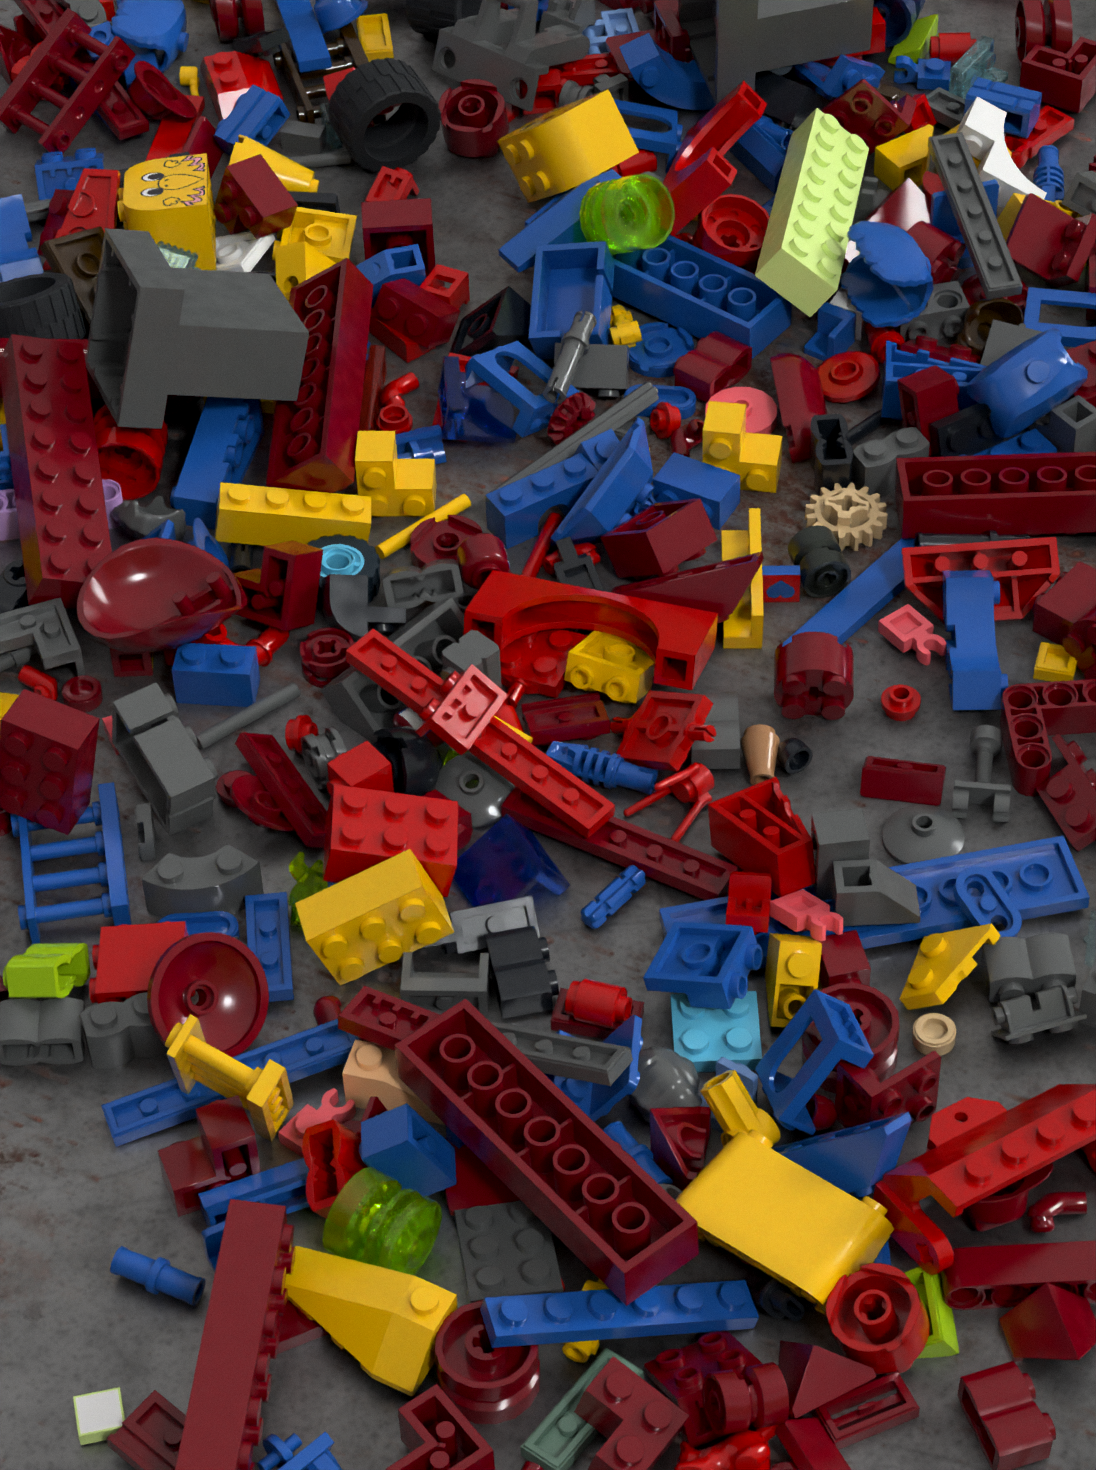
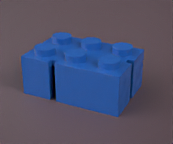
M606 241L536 245L528 338L539 359H554L555 343H561L563 335L569 332L574 315L578 311L583 313L580 321H582L585 311L592 313L596 317L597 324L591 333L589 344L609 345L612 307L610 291H613L615 263Z

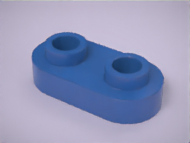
M971 866L962 870L955 881L953 894L956 902L972 925L975 927L991 924L992 922H1000L1005 927V930L998 931L1000 937H1017L1022 925L1021 914L993 873L980 866ZM976 888L981 892V896L974 897L968 893L967 889Z

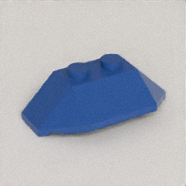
M637 417L565 519L550 537L551 547L558 550L556 541L569 536L573 545L586 542L592 544L602 543V535L630 519L632 516L629 513L636 503L643 505L650 497L655 487L651 485L653 481V468L645 424L642 419Z
M909 1112L775 1146L771 1149L846 1193L853 1192L854 1197L859 1198L873 1193L875 1184L883 1179V1174L895 1169L912 1119Z

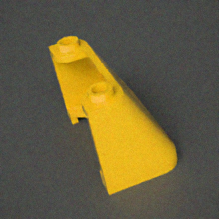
M752 1129L747 1135L738 1132L678 1195L676 1201L698 1222V1239L704 1242L707 1239L715 1247L718 1245L784 1284L798 1297L801 1298L802 1296L813 1304L817 1302L815 1310L827 1317L826 1303L828 1295L837 1281L845 1274L848 1277L861 1270L860 1266L873 1263L893 1232L892 1224L884 1217L888 1210L868 1196H864L861 1201L774 1151L771 1149L773 1143L759 1132Z

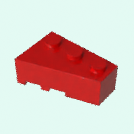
M776 776L707 804L711 846L745 872L771 874V891L776 895L783 897L816 883L812 839L798 814L794 815L790 800L787 795H783L781 792L780 782Z

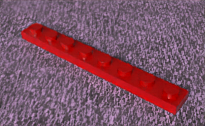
M375 629L370 630L346 650L345 661L417 714L422 711L432 698L435 697L439 700L443 695V692L439 689L444 682L441 677ZM494 716L468 750L587 839L615 814V804Z

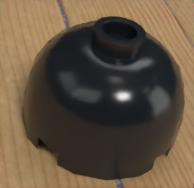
M396 726L376 730L373 735L378 736L377 741L370 744L391 763L394 793L423 796L434 790L438 781L439 771L442 768V758L430 739L425 734L420 737L415 733L416 729L409 726Z

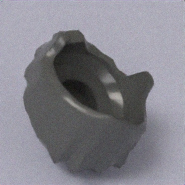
M157 495L148 506H140L138 501H123L112 510L114 521L119 523L125 531H128L131 537H135L137 540L142 539L167 519L174 523L177 541H181L184 538L187 529L183 509L168 508L165 506L164 498L161 495Z
M653 1046L640 1050L638 1060L640 1080L635 1091L629 1096L630 1104L635 1106L641 1113L645 1122H650V1108L701 1106L702 1098L698 1095L700 1080L694 1064L689 1059L664 1046Z

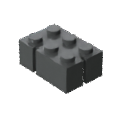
M157 682L113 701L112 742L148 802H151V807L170 836L212 816L213 799L216 798L214 784L218 776L210 758H203L198 751L197 738L189 725L183 726L179 718L176 717L179 715L172 696L169 693L164 695Z

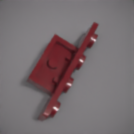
M1057 733L1052 739L1068 762V765L1037 786L1036 790L1071 845L1079 852L1096 840V771L1093 768L1088 771L1085 769L1083 763L1088 758L1074 740L1068 744Z

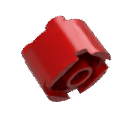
M869 1263L860 1266L861 1270L848 1277L846 1274L842 1276L828 1295L826 1315L830 1329L846 1358L873 1368L876 1374L898 1371V1373L906 1372L923 1351L929 1337L930 1325L926 1309L914 1284L903 1271L882 1263Z

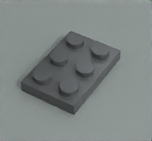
M521 1200L488 1206H474L454 1211L470 1303L484 1300L487 1297L563 1292L551 1230Z

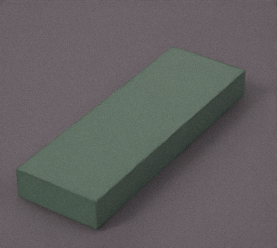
M605 1348L520 1446L521 1456L538 1464L544 1470H568L600 1433L574 1412L585 1389L613 1356L643 1380L644 1371L608 1348Z

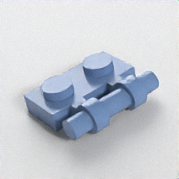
M633 9L601 11V19L596 20L595 25H589L582 31V35L587 36L590 41V47L586 55L608 52L606 48V39L608 37L640 32Z

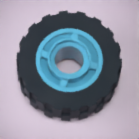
M337 534L334 536H322L320 539L308 542L310 546L323 549L316 609H322V579L329 574L367 575L368 604L373 600L374 596H377L380 587V558L376 554V549L368 545L367 541L357 539L351 535L342 536V534Z

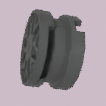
M334 726L325 728V733L315 736L312 733L301 737V749L307 769L319 789L326 788L327 782H329L327 763L335 759L339 754L347 752L345 744Z

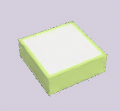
M120 1387L73 1396L81 1445L107 1440L111 1433L115 1434L122 1427L125 1414Z

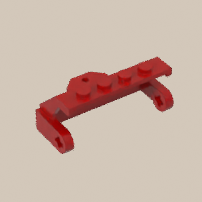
M1058 1084L1008 1111L999 1102L966 1097L932 1114L926 1153L883 1174V1180L875 1184L873 1199L888 1210L884 1217L890 1221L894 1228L891 1233L892 1238L926 1273L936 1275L953 1265L954 1254L946 1235L922 1211L919 1204L920 1200L932 1195L952 1217H956L962 1214L963 1209L1079 1148L1086 1153L1088 1162L1096 1173V1084Z

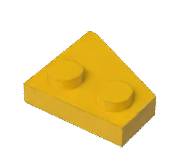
M991 923L924 936L899 998L908 1010L944 1004L956 990L959 982L966 978L977 966V963L972 958L973 955L983 944L994 945L999 940V932Z

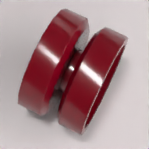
M209 0L213 22H215L219 41L237 38L239 34L238 18H240L243 32L247 36L265 31L261 0Z
M1017 0L1015 42L1019 66L1021 67L1022 60L1036 44L1067 53L1072 47L1073 41L1070 0H1045L1044 4H1042L1041 0Z
M838 983L820 990L850 1005L874 1054L867 1066L876 1073L880 1083L891 1077L897 1065V1043L900 1025L898 1010L890 998L876 988L860 983ZM814 1021L803 1033V1065L822 1041ZM838 1063L820 1085L825 1091L835 1094Z
M483 1300L463 1305L447 1316L436 1333L435 1359L438 1368L437 1380L438 1386L468 1421L475 1424H499L518 1417L532 1405L540 1388L539 1345L492 1348L480 1311Z

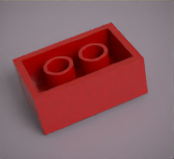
M334 784L326 814L323 881L339 883L411 849L442 896L448 897L457 868L458 801Z

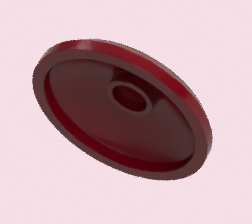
M215 932L192 934L171 945L156 963L149 980L147 992V1007L154 1031L164 1045L173 1027L178 1022L184 1025L191 1014L198 1018L206 1043L230 1057L242 1053L256 1039L265 1022L269 1003L266 975L255 954L236 938ZM194 990L199 994V1000L195 1005L191 1001V995Z

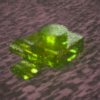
M299 852L289 863V871L297 881V884L292 888L288 902L291 906V925L302 929L295 903L328 888V882L323 881V861L318 859L309 868L304 862V853Z

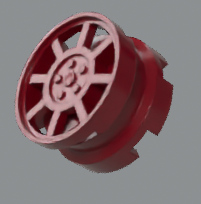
M321 628L307 634L308 639L300 643L302 674L305 680L313 686L323 688L332 681L331 677L340 675L351 666L350 663L345 661L346 650L354 644V641L348 633L337 628ZM319 677H325L327 678V681H319L317 679Z

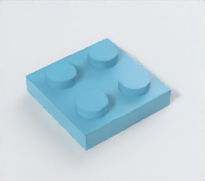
M747 991L743 999L736 998L730 1009L691 1007L687 994H670L674 1052L689 1059L694 1064L697 1072H716V1063L721 1057L734 1063L744 1064L750 1070H756L755 1067L762 1059L756 991Z

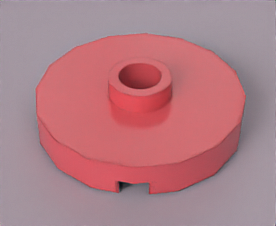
M735 386L723 389L709 399V401L746 404V432L771 434L777 426V405L773 398L762 390L752 387ZM708 401L707 404H706L705 417H706V413H707V408H708V403H709V401Z

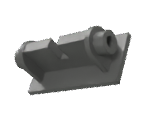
M1062 984L1035 992L1038 1008L1034 1010L1028 995L998 1002L997 1007L991 1009V1016L994 1024H1001V1028L991 1031V1034L1003 1040H1008V1044H1020L1033 1040V1033L1048 1029L1049 1033L1071 1030L1074 1028L1073 1022L1086 1019L1087 1015L1073 1008V1004L1078 1003L1076 989L1073 986L1067 988L1066 985Z

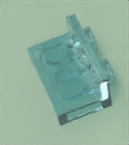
M982 35L951 67L949 92L965 99L966 94L973 86L977 77L1005 83L1008 80L1007 71L994 67L996 54L993 53V38Z

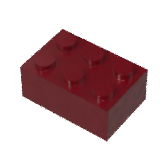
M23 689L1 719L0 808L8 813L16 814L41 824L46 828L69 835L90 804L100 718Z

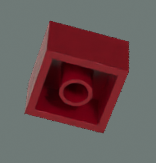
M431 198L361 202L365 260L386 249L418 244L427 277L435 267Z
M700 498L654 503L601 536L618 578L634 576L635 580H641L651 575L659 577L676 573L679 570L678 565L680 563L703 556L706 553L705 547L718 540Z

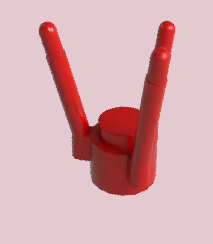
M694 762L686 769L657 782L654 785V789L657 791L626 808L623 814L629 817L672 792L683 803L694 802L695 804L670 838L673 841L679 842L701 809L712 801V797L708 792L715 785L713 775L705 765Z

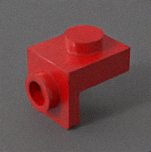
M737 871L730 873L726 925L752 926L755 935L760 932L768 933L772 888L771 874Z

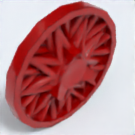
M846 351L835 354L824 360L816 369L821 379L824 398L831 402L840 403L858 400L869 394L878 385L881 376L877 360L872 355L862 351Z

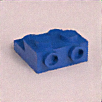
M674 921L643 979L647 991L686 993L691 1007L730 1009L736 998L743 999L746 996L748 989L747 976L750 970H758L761 967L763 960L762 947L757 944L752 926Z

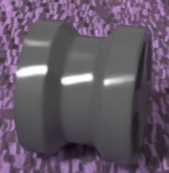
M568 80L561 90L559 107L594 95V87L590 85L581 87L576 81Z

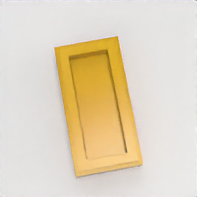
M388 14L359 16L356 19L358 39L368 61L371 62V60L385 58L394 59Z

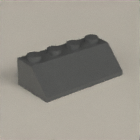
M450 597L429 605L387 639L440 677V672L443 670L441 651L454 642L459 643V638L463 636L464 615L453 598ZM352 665L320 689L341 722L372 743L377 741L378 736L373 735L375 731L393 727L392 719L394 714L406 706Z

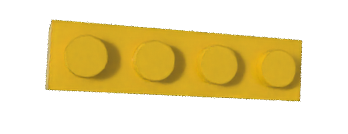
M220 482L215 526V539L218 542L267 546L293 540L308 545V542L320 539L322 536L342 534V536L351 535L357 539H363L368 544L371 528L370 496Z

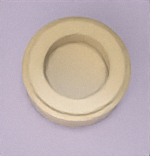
M928 1013L920 1016L914 1022L912 1042L919 1052L927 1055L932 1051H936L942 1056L953 1049L956 1041V1026L949 1017L939 1013Z

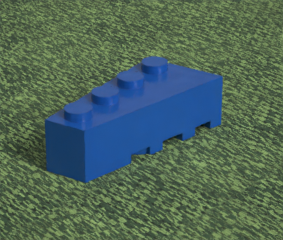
M207 397L177 486L175 485L172 488L170 495L171 507L183 509L185 512L186 525L193 526L194 519L200 518L207 529L215 530L220 482L242 483L265 434L261 399Z

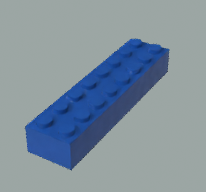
M567 191L558 194L549 203H547L544 207H542L539 211H537L534 215L525 221V226L528 225L532 220H534L539 214H541L546 208H548L553 202H555L560 196H562ZM635 218L624 225L587 241H606L615 263L613 291H610L613 297L675 327L679 326L700 339L714 331H718L752 347L753 359L791 325L792 303L758 279L755 274Z

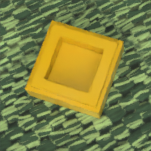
M1041 642L1034 667L1033 679L1050 682L1074 680L1077 660L1068 654L1062 645Z

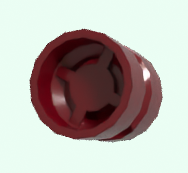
M774 1362L744 1367L741 1375H739L736 1369L706 1374L704 1378L703 1403L709 1425L718 1436L747 1431L750 1424L754 1428L759 1429L786 1423L789 1415V1395L783 1373Z

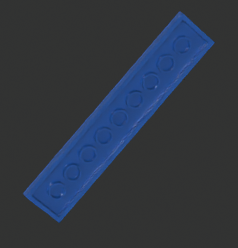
M1063 835L889 867L916 885L921 917L920 923L843 926V932L857 930L863 949L922 939L924 936L934 933L974 927L956 902L953 894L957 876L962 870L971 866H980L993 873L1019 910L1022 920L1088 908L1090 896ZM813 884L803 888L815 896ZM967 889L970 895L974 897L981 896V892L978 889ZM771 891V900L780 898ZM728 896L660 908L659 920L664 937L668 934L674 921L726 924ZM832 899L822 900L830 905V912H833ZM770 916L768 933L760 932L755 935L757 944L762 947L763 960L760 968L766 967L769 933L811 936L810 931L795 932ZM992 922L993 925L1002 924L1000 922ZM826 930V936L835 934L832 931Z

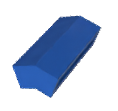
M755 122L734 143L729 151L768 189L776 194L787 151Z
M304 1158L199 1193L201 1212L208 1228L226 1220L230 1199L286 1206V1214L309 1207L306 1197V1180L310 1169L307 1167Z

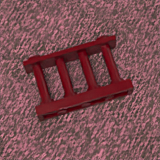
M67 8L1 97L0 124L13 134H16L19 128L24 125L42 136L38 143L47 152L62 151L64 154L136 54L118 36H115L109 46L88 35L92 29L76 12ZM80 45L100 56L89 72L69 61ZM60 72L81 83L70 99L50 88ZM41 98L61 109L51 125L30 114Z

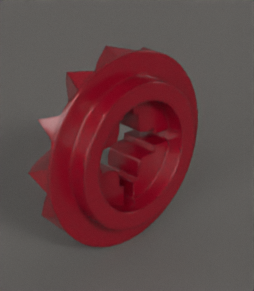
M583 392L576 393L566 398L564 402L556 407L550 418L547 430L548 438L553 443L559 444L594 418L595 413L593 410L596 403L591 397Z

